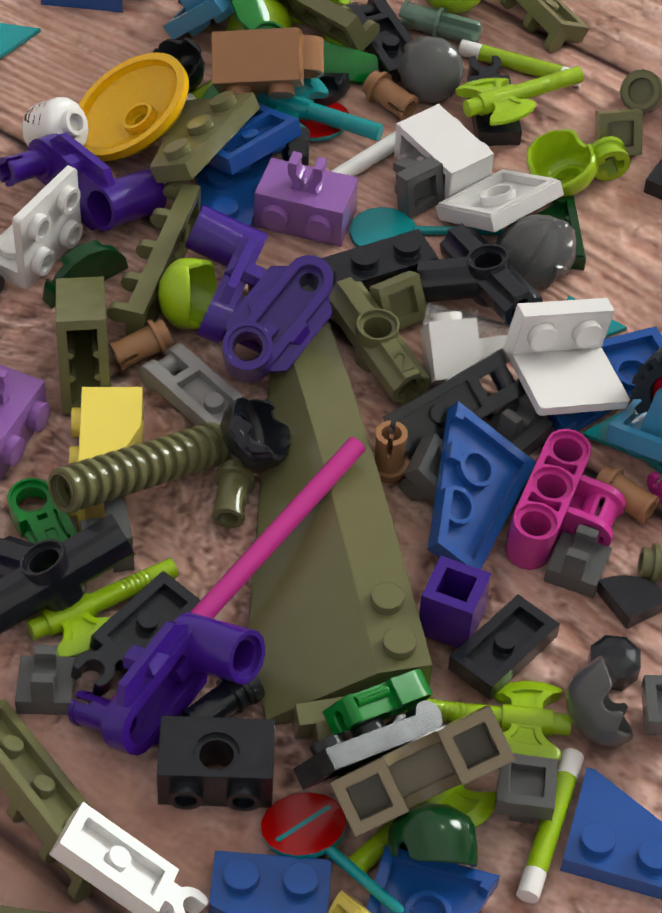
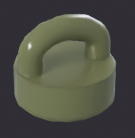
M644 69L635 70L628 74L622 81L620 95L624 105L629 109L639 108L643 111V114L656 110L662 104L661 78L652 71Z

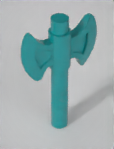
M319 78L304 79V87L295 88V96L291 98H271L268 96V93L257 95L258 103L296 117L299 121L300 119L304 121L311 120L375 141L381 139L384 131L383 124L314 103L312 99L325 98L329 94L327 87Z

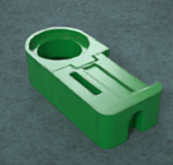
M26 478L16 482L8 492L9 514L21 538L26 537L28 542L34 544L48 539L59 540L62 543L78 533L68 514L62 513L51 500L48 482L39 478ZM28 497H39L46 502L41 509L36 511H25L18 507V504Z
M416 669L363 691L348 694L322 711L333 735L337 733L345 735L374 719L382 718L384 720L404 712L421 700L429 699L433 696V693L422 670Z

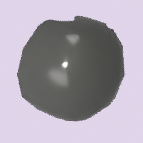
M422 35L406 43L403 47L404 55L397 69L401 75L405 90L418 97L421 102L439 103L452 97L463 77V61L457 48L441 37Z
M599 656L580 668L569 679L565 691L566 708L572 723L586 738L602 746L620 747L633 738L632 729L624 717L628 706L626 703H615L610 700L608 692L616 682L617 675L607 659Z

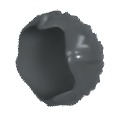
M536 214L523 217L509 224L496 240L497 245L507 249L510 265L535 289L549 288L557 277L568 275V271L571 269L576 257L575 230L569 225V222L549 215Z

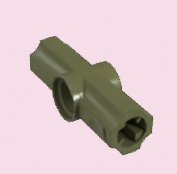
M352 277L337 281L329 296L332 316L355 347L354 359L356 364L361 369L373 373L392 402H400L404 405L428 390L431 378L400 336V322L397 316L386 309H381L361 281L356 282Z

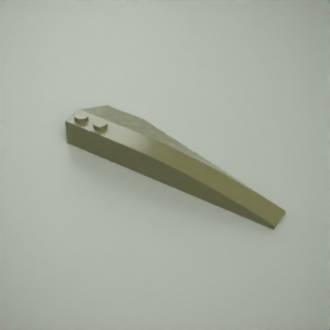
M328 321L288 372L270 373L268 401L272 402L275 406L273 410L275 419L289 427L290 439L288 441L291 445L287 448L288 454L281 463L261 471L255 540L349 437L358 439L366 450L252 575L248 629L258 631L264 639L265 658L257 678L265 691V697L261 700L264 718L275 719V725L291 723L295 704L344 697L348 694H354L379 685L391 678L416 669L422 670L430 687L433 666L374 455L347 371Z

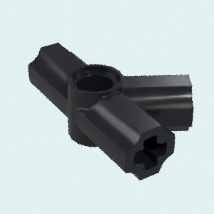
M463 223L448 229L447 236L440 243V250L444 259L418 261L417 273L420 275L426 302L473 298L478 305L491 307L507 325H511L518 303L543 302L542 296L510 265L509 253L506 248L497 244H489L474 228L469 229Z
M112 513L62 543L54 539L43 540L34 544L12 536L0 538V634L45 607L54 612L72 607L85 594L86 583L135 555L133 548Z

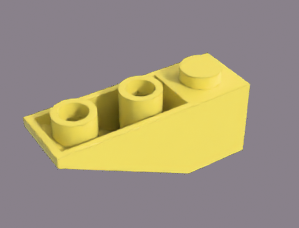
M82 387L81 407H72L71 410L72 438H79V446H70L69 464L144 442L143 387ZM104 503L96 506L92 505L89 508L79 509L68 514L69 517H77L78 533L81 531V521L89 518H101L104 514Z

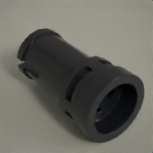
M257 676L251 682L244 685L219 678L216 681V687L190 707L183 709L180 716L229 718L234 713H242L252 704H257L265 697V691Z

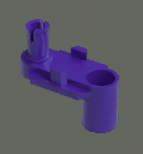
M67 132L33 139L29 143L27 151L0 158V181L2 183L5 182L7 187L35 177L46 186L67 165L77 169L81 222L92 231L96 229L108 231L151 216L154 209L165 208L167 198L163 194L165 185L164 183L156 182L150 169H143L115 179L108 165Z
M203 205L185 248L227 267L196 334L215 344H219L220 341H223L227 332L225 322L245 298V296L241 295L245 285L249 284L254 287L266 271V269L255 263L268 234L206 205ZM245 340L238 343L260 354L262 352L261 346L255 341Z
M304 255L296 258L289 266H270L225 322L227 332L223 338L222 350L226 370L234 379L242 383H254L263 379L268 373L288 372L332 317L329 296L333 289L334 276L331 267L325 260L313 255ZM312 286L315 288V290L309 292L303 290L301 287ZM245 340L255 341L261 346L262 352L254 360L243 361L234 354L235 346Z
M191 612L183 613L174 622L166 621L146 648L137 645L131 646L123 656V667L128 669V671L118 682L117 694L113 700L94 695L92 692L85 690L77 692L75 694L76 697L88 702V704L71 699L68 706L69 721L73 725L101 732L104 743L110 748L130 755H141L151 748L153 744H159L161 716H180L181 711L188 708L207 683L208 675L242 685L251 682L258 675L264 662L265 643L263 636L258 631Z

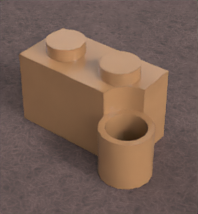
M299 27L212 32V85L219 94L225 91H233L234 94L254 92V94L268 93V96L271 98L286 99L295 96V88L304 87V79H314L324 75V39L315 35H303Z

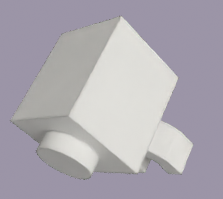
M461 311L432 315L433 322H428L420 329L424 366L431 378L430 386L439 385L484 357L503 348L507 335L479 338L477 317L462 319Z

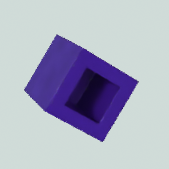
M440 556L421 595L419 618L424 636L459 648L476 633L486 610L491 573Z

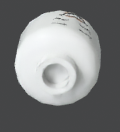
M55 97L37 103L30 107L23 117L22 133L27 147L33 139L65 132L83 146L87 142L89 128L85 113L75 101L69 98Z

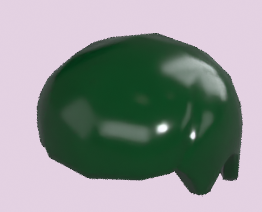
M421 804L397 817L389 828L388 845L393 857L398 856V849L400 848L407 850L409 856L417 861L470 865L471 867L478 866V845L474 824L468 815L449 804Z

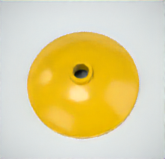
M147 53L118 64L100 77L78 104L85 113L89 128L87 142L84 147L101 161H116L134 156L160 140L179 118L187 99L189 78L181 63L169 54Z

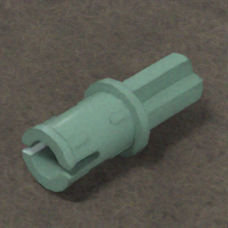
M405 0L398 16L403 18L399 20L405 28L431 34L432 37H444L459 42L465 39L478 43L482 33V26L479 21L447 13V8L442 6L438 10Z

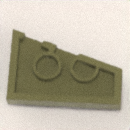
M225 91L214 97L186 100L179 118L168 131L149 167L156 182L193 180L259 110L260 106L254 92L234 94L233 91Z

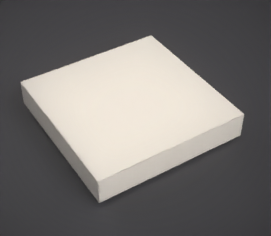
M502 169L439 202L436 205V210L441 221L459 225L463 223L468 227L496 232L558 199L564 193L561 181L555 178Z

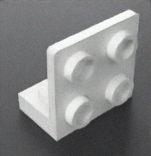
M67 165L13 217L12 225L0 235V275L5 280L28 290L41 276H45L50 272L54 263L68 249L78 244L83 233V225L81 224L77 169Z
M608 298L517 304L503 349L538 415L545 416L627 408L630 398L602 349L615 311Z

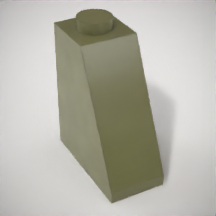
M104 276L56 279L55 322L62 414L71 413L72 407H81L82 387H111Z

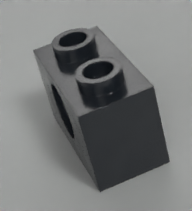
M161 716L157 764L158 805H172L183 810L195 809L200 806H219L243 812L252 811L257 808H270L273 798L275 719ZM213 764H221L226 766L225 768L219 770L207 768V766Z

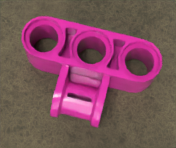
M559 429L550 434L543 446L512 516L504 550L507 558L519 568L532 570L544 566L549 560L562 532L565 531L575 535L579 524L587 527L592 526L599 530L597 543L609 547L613 540L611 528L615 519L623 514L626 500L623 494L613 486L584 475L591 454V445L583 434L571 429ZM604 498L605 502L603 507L601 508L598 506L600 499Z

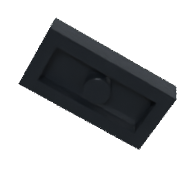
M517 594L450 655L448 669L490 700L557 637L560 623Z

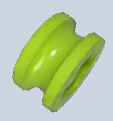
M613 136L603 137L592 144L597 159V175L595 177L598 180H614L627 172L631 160L621 139Z

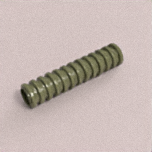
M208 422L201 426H194L190 429L174 432L154 440H147L143 443L124 447L117 451H110L104 455L100 454L66 466L57 467L49 475V494L56 508L62 513L70 514L79 509L83 510L92 505L96 506L105 501L114 500L117 497L121 498L130 493L139 492L142 489L146 490L178 478L189 476L190 474H196L202 470L205 471L221 466L229 459L230 452L222 439L220 425Z

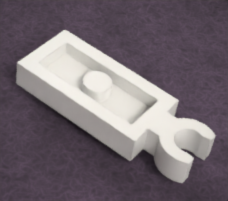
M84 802L71 814L49 853L50 856L132 913H186L184 910L188 913H200L209 903L208 898L198 889L188 886L180 887L174 882L179 871L178 868Z

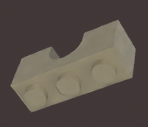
M484 706L330 780V784L355 837L409 812V809L429 798L456 786L465 785L516 759L491 706Z

